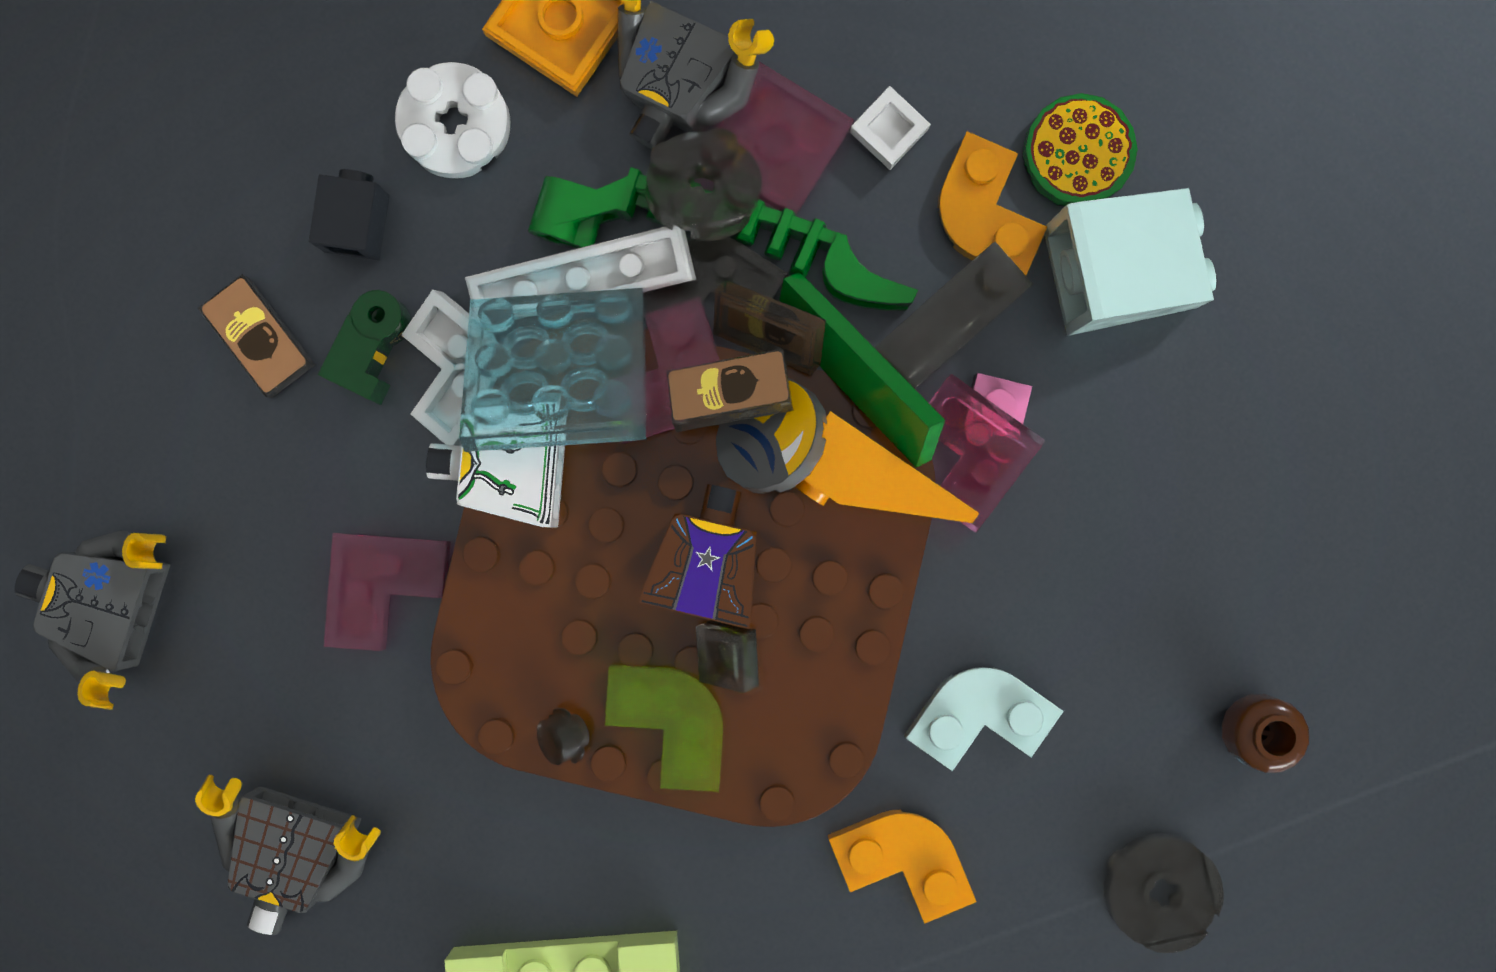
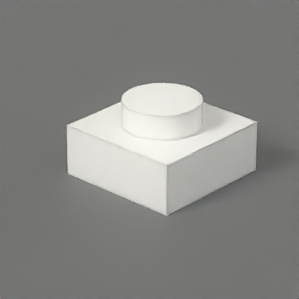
M889 86L851 126L850 133L891 170L928 131L931 124Z

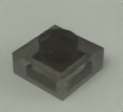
M713 620L696 626L699 682L741 693L759 686L755 629H746Z

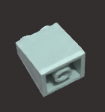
M1189 188L1067 204L1046 225L1047 229L1044 235L1067 336L1196 309L1214 300L1212 291L1216 288V273L1212 261L1209 258H1204L1200 236L1204 232L1203 215L1199 205L1192 203Z

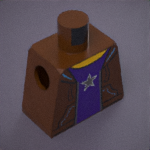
M707 484L699 518L679 513L674 514L642 588L638 603L746 629L750 628L757 532L734 527L742 492Z

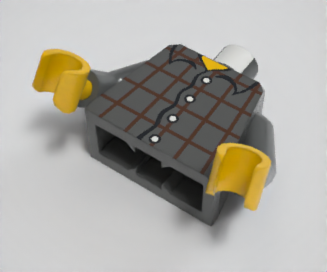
M209 774L195 797L196 805L202 812L210 815L222 866L229 872L228 888L232 892L255 899L247 926L251 930L262 934H279L287 910L306 913L318 902L332 901L356 881L363 872L370 848L381 833L377 827H374L368 835L361 834L357 830L361 821L359 817L262 786L241 796L240 802H238L236 797L241 790L242 782L237 778H231L225 789L222 790L215 785L214 776Z

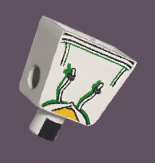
M549 413L465 421L461 446L430 444L426 460L427 477L429 479L458 481L457 505L540 527H558L568 418L561 414Z

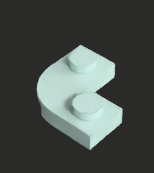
M994 667L972 668L947 677L934 691L904 736L953 771L985 725L1032 758L1064 711L1025 683L1001 669Z

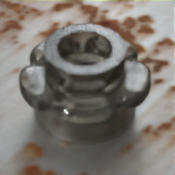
M556 708L553 710L552 715L538 723L537 740L542 753L552 764L560 765L569 760L576 764L584 757V747L589 743V732L585 722L579 715L570 714L565 708Z

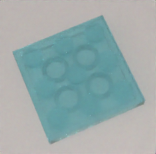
M643 288L470 300L459 433L464 452L646 440L645 301Z

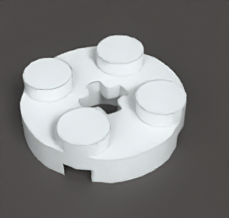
M440 63L430 68H419L413 71L408 77L407 86L401 92L395 112L397 134L405 151L427 171L445 178H466L482 171V166L488 164L494 156L497 159L502 153L510 134L511 121L509 109L493 79L477 68L463 63ZM457 107L461 115L468 117L466 125H457L455 134H447L445 125L439 122L442 114H446L450 108Z

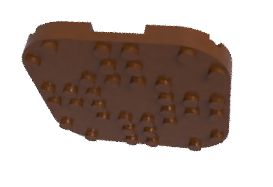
M593 321L562 327L537 339L511 362L496 385L485 418L549 413L561 414L568 418L558 527H540L464 507L431 645V671L437 698L447 719L456 732L477 752L505 767L746 825L777 827L804 822L830 810L847 797L863 779L876 755L932 517L842 505L831 498L822 506L796 487L780 493L775 490L763 492L765 494L753 493L727 477L718 461L716 436L724 412L675 420L672 410L669 373L686 368L755 356L754 354L615 322ZM783 361L785 377L794 380L813 392L825 409L826 417L830 411L936 483L933 461L931 460L916 468L824 371ZM707 484L742 492L734 527L757 532L752 616L749 629L638 603L642 588L674 514L679 513L699 518Z

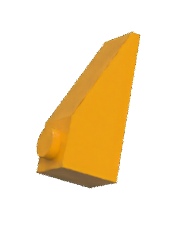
M831 411L826 417L827 424L823 422L824 430L822 437L826 439L823 455L811 474L795 486L822 506L831 498L842 505L973 523L979 515L972 507Z

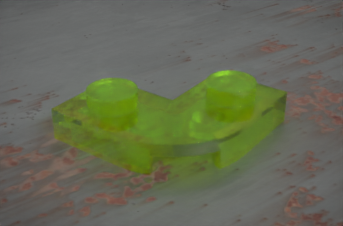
M610 665L608 671L605 726L664 729L660 788L719 792L723 719L721 709L708 688L699 680L690 676V673L678 669Z

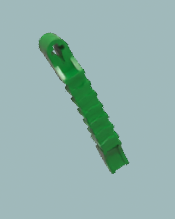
M630 167L627 177L599 189H593L557 177L545 176L528 228L530 234L540 239L564 247L578 249L595 244L601 224L619 219L631 222L636 206L648 210L646 215L648 221L662 225L669 204L681 207L675 224L683 223L684 229L690 231L694 228L699 211L712 214L706 231L719 237H724L730 219L742 222L736 240L750 247L753 246L760 228L771 231L772 234L764 254L778 261L782 259L790 238L801 241L788 271L789 275L800 272L806 278L818 249L827 251L822 270V281L826 291L840 302L866 309L907 311L918 292L917 289L887 280L868 271L853 254L847 235L827 229L825 222L817 218L808 221L797 217L793 210L784 208L782 211L766 207L763 201L756 198L752 201L736 198L733 192L725 189L720 193L705 190L701 184L693 181L689 185L674 182L671 177L663 174L659 176V179L644 176L639 169Z

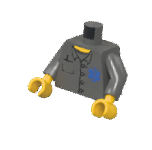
M621 0L624 1V4L618 7V75L620 89L635 106L641 109L637 120L629 132V135L634 140L649 149L659 151L672 125L695 136H701L710 126L717 125L747 105L760 64L756 59V55L767 53L774 45V37L770 30L757 31L752 42L750 34L754 26V19H741L734 22L727 36L653 1H650L646 8L644 5H641V0Z
M120 530L82 541L75 552L58 553L53 559L50 570L28 564L17 577L15 583L16 596L39 602L33 622L34 631L48 639L49 649L79 683L78 700L84 706L112 710L114 704L109 701L110 687L123 688L126 679L121 675L111 674L109 670L118 671L139 666L171 565L156 561L153 555L156 543H166L165 535L133 533Z

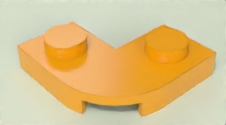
M967 131L938 197L937 208H939L943 228L954 243L953 248L961 255L1022 281L1028 273L1047 226L996 205L1018 153Z
M890 810L828 834L829 842L850 892L903 871L924 924L977 902L951 840L940 826L923 816L902 812L901 810Z

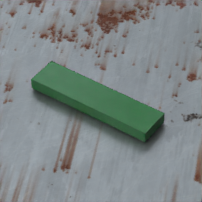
M800 272L784 278L779 303L816 317L824 323L820 359L815 362L916 468L931 461L945 419Z

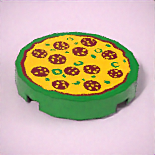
M1080 93L1060 97L1041 110L1026 132L1022 155L1025 167L1027 165L1028 173L1032 178L1031 182L1037 191L1055 204L1066 206L1075 202L1109 198L1117 193L1134 170L1138 147L1134 128L1120 108L1103 97Z

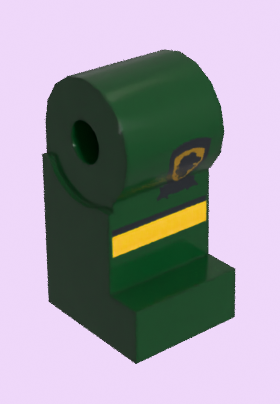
M372 290L359 296L347 315L318 375L381 405L391 385L378 379V376L393 345L404 340L401 334L411 321L407 308L385 291Z

